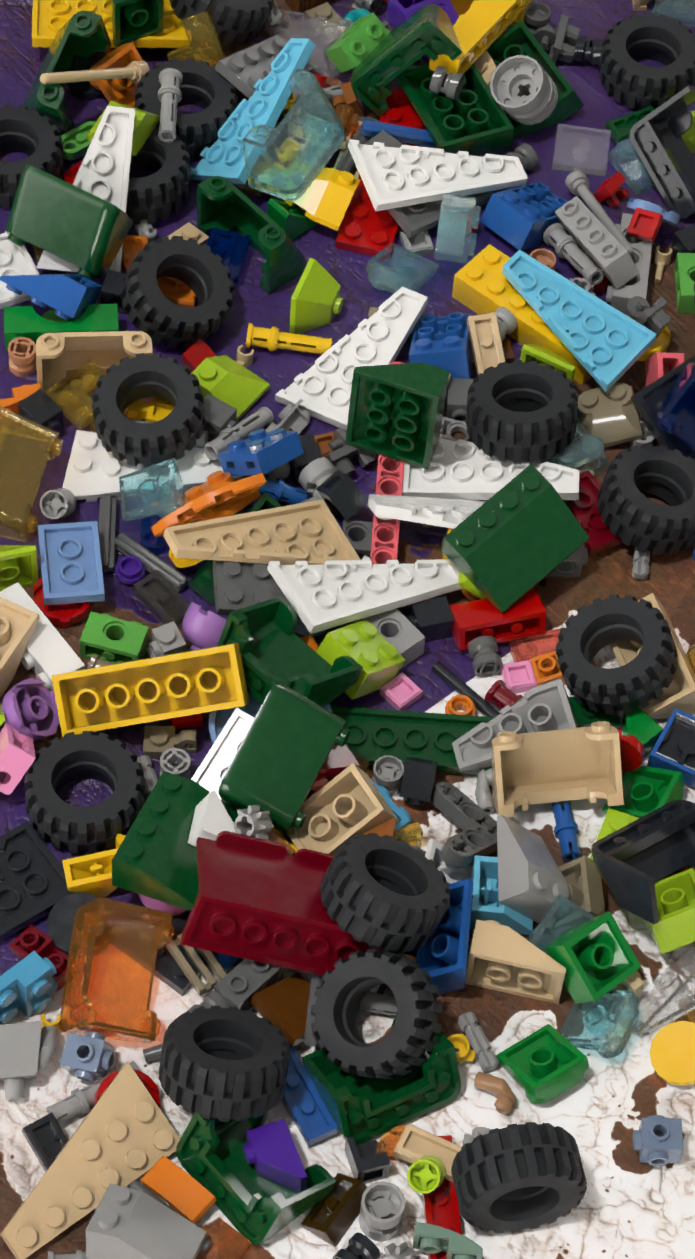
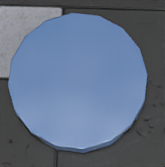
M629 198L626 206L627 209L633 212L638 207L660 213L664 218L663 223L678 226L681 218L680 214L672 210L667 212L666 209L661 208L657 204L638 198Z

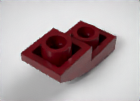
M30 925L8 945L9 949L20 960L33 951L42 959L44 957L48 958L57 971L52 976L57 984V991L81 970L76 960L56 948L54 940L33 925Z

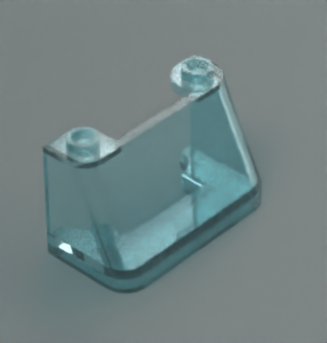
M297 68L289 80L290 89L297 94L298 100L276 128L267 125L255 126L243 138L248 187L288 201L299 199L306 192L345 138L344 125L314 74Z

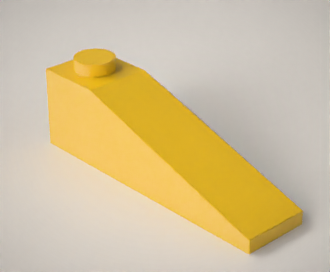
M257 159L248 178L268 192L280 193L285 197V203L291 207L297 204L306 210V217L338 231L361 180L354 177L350 172L334 168Z

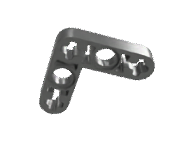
M448 782L437 783L432 792L431 803L463 830L447 839L440 852L442 860L454 868H463L473 863L474 855L487 856L497 851V821L454 785Z

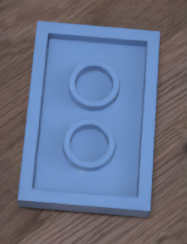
M97 521L38 525L44 605L105 601Z

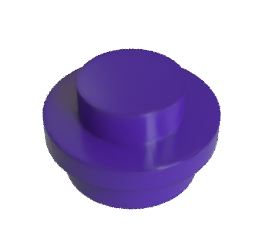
M125 556L117 563L115 574L122 583L136 584L144 578L145 566L139 558Z

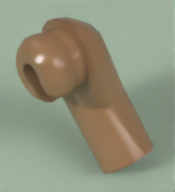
M482 1072L477 1073L474 1079V1087L493 1093L497 1098L494 1103L496 1110L501 1114H509L512 1108L516 1106V1096L507 1082L499 1077Z

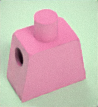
M5 723L0 732V792L10 795L32 765L36 756L33 738L20 734L7 723Z

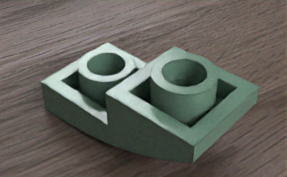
M420 1222L415 1223L414 1249H420L428 1254L444 1251L446 1252V1259H482L483 1248L469 1238L440 1226Z

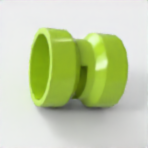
M432 1155L424 1156L409 1167L407 1173L408 1183L416 1192L421 1194L430 1193L444 1182L446 1168L439 1158Z

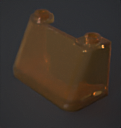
M105 897L95 899L78 909L73 924L60 1012L61 1022L59 1028L61 1032L85 1036L86 1031L102 1034L107 1039L141 1043L155 1041L160 1031L161 1022L157 1019L156 1012L150 1011L149 1007L157 950L171 941L174 927L171 924V913Z

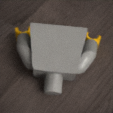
M43 1013L41 1021L0 1025V1081H4L6 1100L25 1098L24 1079L36 1078L39 1071L47 1068L57 1048V1036L61 1022L59 1014H57V1020L51 1023L45 1020L46 1013Z

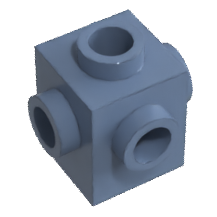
M86 1031L85 1036L68 1032L59 1065L68 1071L75 1072L74 1077L93 1082L94 1077L103 1078L112 1069L115 1061L114 1047L105 1041L106 1036L96 1032Z
M651 1115L647 1118H641L639 1129L633 1130V1150H639V1163L663 1166L667 1163L680 1162L683 1152L682 1119L665 1118L662 1115Z

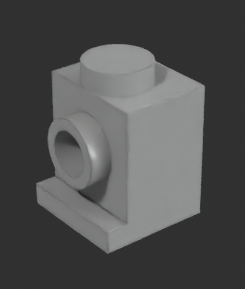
M174 621L152 629V642L149 643V648H146L149 658L175 654L182 649H186V642Z

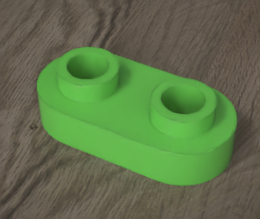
M96 121L85 122L60 136L63 144V159L76 160L86 155L91 141L87 140L86 136Z

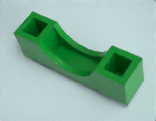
M89 304L86 311L79 318L64 323L43 319L32 306L4 307L5 351H8L9 343L18 337L30 338L36 345L37 339L46 333L119 331L117 304Z

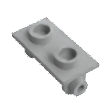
M300 399L294 406L288 403L278 414L281 421L277 425L272 422L265 431L270 432L275 429L284 428L285 432H288V430L297 431L299 435L310 423L309 418L311 417L307 410H301L298 407L303 400Z

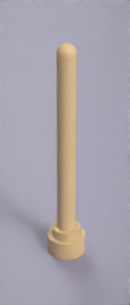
M133 61L123 68L43 73L40 76V81L43 84L127 78L133 83H139L140 79L145 77V74L150 69L145 61Z

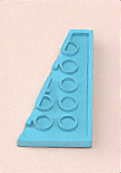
M291 38L271 63V72L263 80L259 79L253 86L256 89L248 101L243 99L219 129L217 141L210 148L205 147L200 155L203 158L195 169L190 166L191 180L205 181L213 176H221L231 183H246L258 157L263 152L266 141L275 128L282 110L286 107L287 100L297 85L306 63L310 60L311 53L316 46L310 39Z
M520 249L503 265L502 274L605 392L656 341V333Z

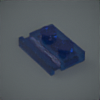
M212 227L206 245L212 248L211 252L214 255L218 254L223 259L222 265L224 267L227 266L231 273L229 279L234 280V283H238L251 243V235L246 237L239 236L237 232Z

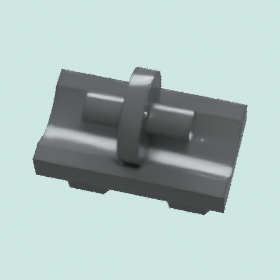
M561 14L558 27L555 30L551 25H546L545 27L538 28L535 33V38L543 49L550 47L548 56L554 64L556 60L570 64L575 53V47L571 45H575L580 28L568 25L569 16Z
M634 296L630 298L625 307L628 316L656 333V338L662 333L661 330L672 320L663 310L664 306L668 303L663 297H660L650 308V304L646 299Z
M342 428L334 431V440L329 442L328 445L331 450L335 451L329 453L327 458L337 470L349 476L353 474L355 468L350 459L354 457L358 459L362 468L373 465L377 461L376 453L345 444L346 432Z

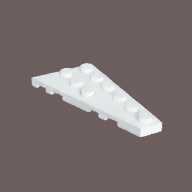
M107 106L72 185L117 206L126 214L135 109ZM123 244L109 270L120 272ZM43 250L36 269L75 273L79 270L74 264Z
M352 139L348 143L349 151L375 211L526 185L528 180L519 158L514 156L486 154L484 157L469 155L467 151H458L457 154L444 153V149L402 145L400 148L386 147L381 142H374L373 145L359 144V140Z
M401 287L378 307L379 310L369 319L361 321L358 324V328L349 336L346 334L315 360V364L304 374L300 373L294 378V382L290 386L276 393L275 401L284 405L289 403L294 406L302 399L303 401L298 406L301 410L305 409L311 416L347 431L355 367L389 365L393 363L428 304V297Z
M77 430L62 488L70 490L76 500L86 499V502H95L97 498L105 497V495L122 499L162 494V490L178 489V492H184L189 490V487L202 485L207 481V477L210 474L220 470L223 471L219 458L211 460L206 456L204 448L194 447L191 451L185 450L184 457L177 461L173 458L169 460L170 464L164 466L158 463L153 464V468H144V464L138 463L135 467L128 465L126 459L119 461L114 458L112 451L107 452L102 446L101 440L98 439L97 433ZM244 475L232 476L235 482L243 479Z
M440 434L439 444L428 470L404 462L402 496L489 500L528 467L530 462L514 464L513 461L509 460L506 462L499 461L496 456L490 457L482 449L479 450L473 442L462 439L451 441L442 438V434ZM550 462L542 464L532 463L552 484L562 500H579V470Z
M369 494L367 505L374 515L380 519H398L454 529L486 501Z
M449 559L417 560L415 564H399L398 560H387L386 564H372L371 560H326L324 564L308 565L307 561H296L295 565H281L280 561H269L267 570L310 634L463 589V587L458 585L459 569Z

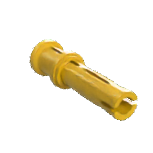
M249 323L245 348L256 346L268 348L271 352L280 348L324 354L331 348L332 338L280 332L279 328L275 326L269 329L255 327L253 323Z

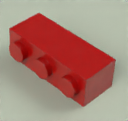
M531 589L503 614L487 598L449 605L454 617L453 638L459 651L468 649L469 642L481 636H492L497 640V643L546 634V610L536 589Z

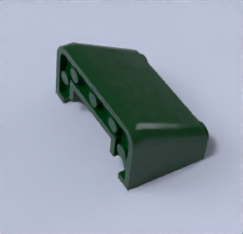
M427 4L421 7L389 32L390 34L353 69L350 83L354 94L379 117L390 109L386 97L390 96L392 92L387 83L418 59L427 54L435 61L438 58L437 55L444 54L448 55L453 61L463 53L448 14L437 4Z
M83 10L74 14L57 32L23 106H26L28 110L32 111L35 109L42 113V117L46 115L53 121V125L59 129L61 135L72 130L74 127L73 121L66 116V105L62 104L65 98L63 89L65 83L43 84L40 81V76L43 73L71 71L77 59L89 63L91 56L101 53L106 56L112 44L101 15Z
M26 164L20 176L5 232L9 235L7 239L14 244L22 247L24 243H31L74 264L79 268L78 274L90 280L96 277L103 281L134 221L117 206L45 171Z
M213 176L198 184L197 228L207 236L210 235V232H220L225 239L237 233L266 259V262L261 264V272L264 276L260 279V287L268 295L304 271L305 256L291 238L229 180L221 176Z
M281 596L229 612L217 646L239 643L247 692L261 705L275 682L293 689L324 708L358 681L363 667L353 658L341 656L335 659L331 666L294 634L297 625L296 611Z
M275 682L218 789L219 796L224 802L237 810L248 809L249 805H259L260 812H270L269 816L275 829L291 836L294 830L299 831L304 824L307 814L303 812V803L332 749L335 750L338 745L343 747L347 742L351 732L348 729L349 723L293 689Z
M396 1018L394 1019V1021H393V1023H392L391 1030H392V1028H393V1026H394V1024H395ZM442 1032L440 1034L435 1033L433 1041L436 1044L433 1051L426 1050L423 1054L426 1060L420 1066L411 1065L412 1072L404 1076L396 1074L394 1079H373L347 1073L341 1070V1066L333 1065L327 1059L328 1053L321 1052V1050L302 1057L304 1068L345 1141L346 1137L353 1136L356 1145L364 1143L450 1103L459 1095L461 1079L455 1048Z
M268 1112L255 1119L251 1116L246 1121L230 1119L229 1122L219 1121L218 1118L210 1117V1120L201 1118L200 1114L194 1113L177 1144L176 1153L178 1160L195 1180L217 1199L215 1205L249 1243L258 1245L269 1240L327 1196L336 1184V1180L329 1172L318 1164L311 1165L305 1169L307 1174V1190L301 1193L257 1175L253 1163L247 1164L242 1145L246 1144V1131L263 1126Z

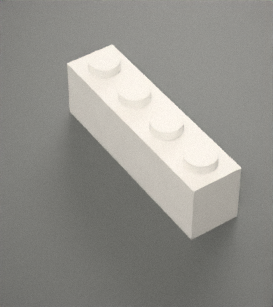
M18 582L0 592L1 598L39 614L40 618L21 662L27 670L31 669L35 673L36 679L45 682L43 686L52 691L54 690L52 675L85 669V664Z

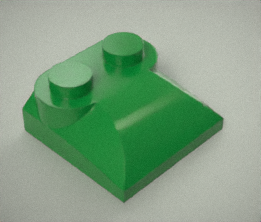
M641 765L635 771L622 773L624 805L608 806L606 801L602 808L603 813L607 814L608 808L641 818L669 802L682 800L685 781L682 772Z
M550 1024L496 1055L499 1063L524 1087L526 1098L534 1103L548 1102L582 1081L584 1073L589 1067L587 1056Z

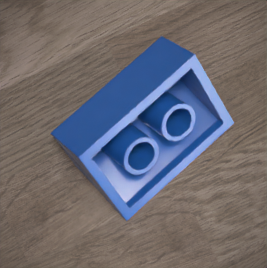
M470 878L449 884V907L430 941L425 946L417 949L416 963L419 964V969L428 972L432 977L429 984L436 985L440 994L465 987L474 881Z

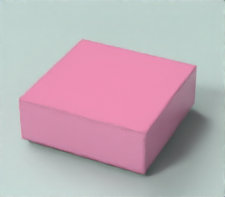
M530 660L503 664V669L500 672L502 680L506 684L505 686L513 693H523L537 687Z
M402 672L382 686L379 694L393 708L398 711H404L422 698L423 691Z

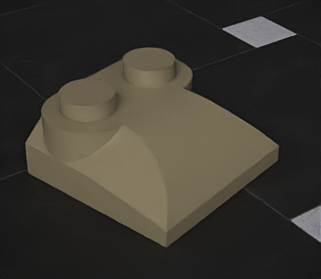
M615 383L607 392L602 387L579 395L578 412L581 417V426L588 452L644 438L638 410L630 398L634 395L632 386L625 383Z
M584 855L558 867L568 883L569 912L539 923L540 934L543 936L580 923L583 924L604 913L605 904L601 875L593 860Z

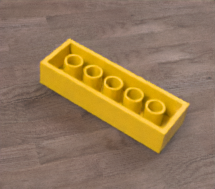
M487 245L454 275L452 297L478 315L493 313L499 307L510 310L514 314L518 325L516 330L509 336L522 345L535 343L561 355L575 367L574 380L583 385L592 376L502 274L503 265L510 257L492 245Z
M239 643L51 676L62 737H64V734L71 732L77 735L83 734V731L94 732L241 707L249 704Z

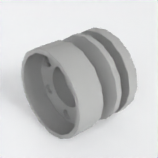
M524 55L509 57L500 63L492 74L490 89L493 98L510 118L517 123L523 125L540 123L549 117L555 109L558 100L557 86L547 72L533 58Z

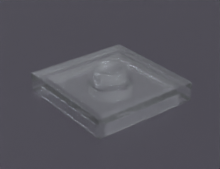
M558 124L552 169L569 172L581 171L584 174L605 176L611 130Z

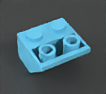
M474 855L471 879L474 881L469 930L475 929L476 920H493L501 925L509 926L518 934L532 935L533 920L499 902L498 857Z

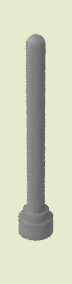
M581 171L570 173L565 180L566 187L573 195H578L583 199L597 219L630 255L633 251L631 245L590 192L588 178Z

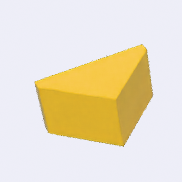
M118 848L62 860L68 891L90 893L104 899L118 887L112 885V859Z

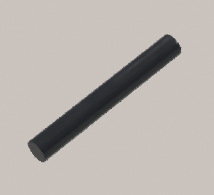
M437 661L432 666L431 670L460 695L468 696L474 703L475 708L486 717H496L501 714L440 661Z

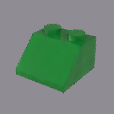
M610 911L565 932L544 948L548 956L566 968L563 983L575 1004L597 1001L641 968L640 963Z

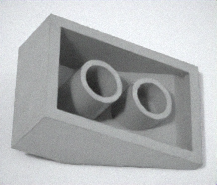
M502 814L497 816L499 902L537 923L568 913V883L543 839Z
M110 1183L86 1228V1259H196L207 1237V1232L143 1191Z

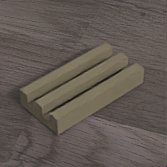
M180 934L176 940H168L166 948L196 992L201 996L213 990L214 986L227 974L211 951L197 948L217 977L214 979L194 948L181 945L182 934ZM182 946L207 981V984L203 985L178 948Z

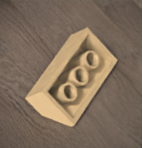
M651 593L642 599L650 602L652 608H658L663 614L664 619L667 620L678 655L676 658L678 663L677 670L672 674L673 681L668 688L663 687L664 694L657 700L651 699L649 701L650 705L641 709L651 719L670 718L674 708L686 713L695 710V673L665 608L656 596ZM617 641L610 644L620 667L631 662L642 648L641 644L633 641Z

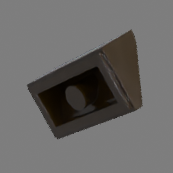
M337 1173L334 1177L336 1184L331 1192L313 1206L301 1223L303 1228L333 1246L338 1245L360 1214L362 1195L367 1188L363 1180Z

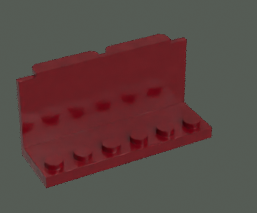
M229 831L220 832L215 841L201 837L197 838L199 893L182 932L181 945L318 975H324L327 970L334 971L336 969L334 963L340 958L349 959L350 953L356 951L366 952L368 949H374L368 947L369 944L363 941L358 942L353 939V935L349 932H343L338 927L337 921L331 920L328 916L327 908H324L322 904L320 884L335 855L309 849H300L296 852L295 856L287 854V847L282 843Z

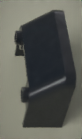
M687 86L632 126L629 134L633 147L669 210L680 214L681 218H690L695 215V159L681 137L690 130L693 124V116L688 105L695 101V86Z
M676 800L669 802L596 841L592 845L593 861L619 906L654 925L659 922L654 883L686 865L695 869V804L690 801Z

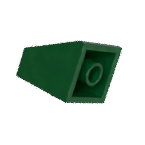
M111 0L113 44L115 47L163 32V0Z

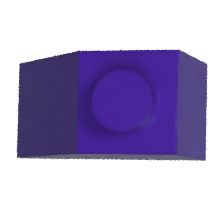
M285 1119L246 1131V1144L242 1145V1150L247 1164L253 1163L257 1175L298 1193L307 1190V1174Z

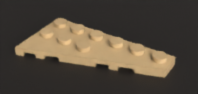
M323 499L166 527L163 534L164 539L176 558L269 564V561H280L281 565H295L296 561H307L308 565L324 564L326 560H361Z
M128 1061L122 1066L117 1076L100 1096L98 1102L81 1122L49 1169L43 1174L38 1184L0 1233L16 1259H26L97 1208L110 1183L126 1187L150 1170L162 1156L168 1157L176 1151L180 1137Z

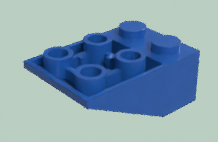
M535 182L493 193L480 222L516 249L523 251L540 244L543 241L545 230L554 223H560L555 211L568 201L552 193L546 184Z
M81 274L9 275L0 277V280L7 284L6 288L19 295L24 292L31 296V302L44 308L48 305L56 309L55 314L66 320L79 318L86 311L89 304H96L102 289V285Z
M455 312L444 317L427 315L418 319L415 324L409 351L410 363L422 362L431 366H438L441 369L450 371L451 378L470 379L472 372V345L467 317L472 316V314Z

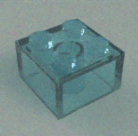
M451 194L443 195L434 259L467 264L468 256H474L477 234L472 233V229H478L481 210L480 206H476L477 198Z

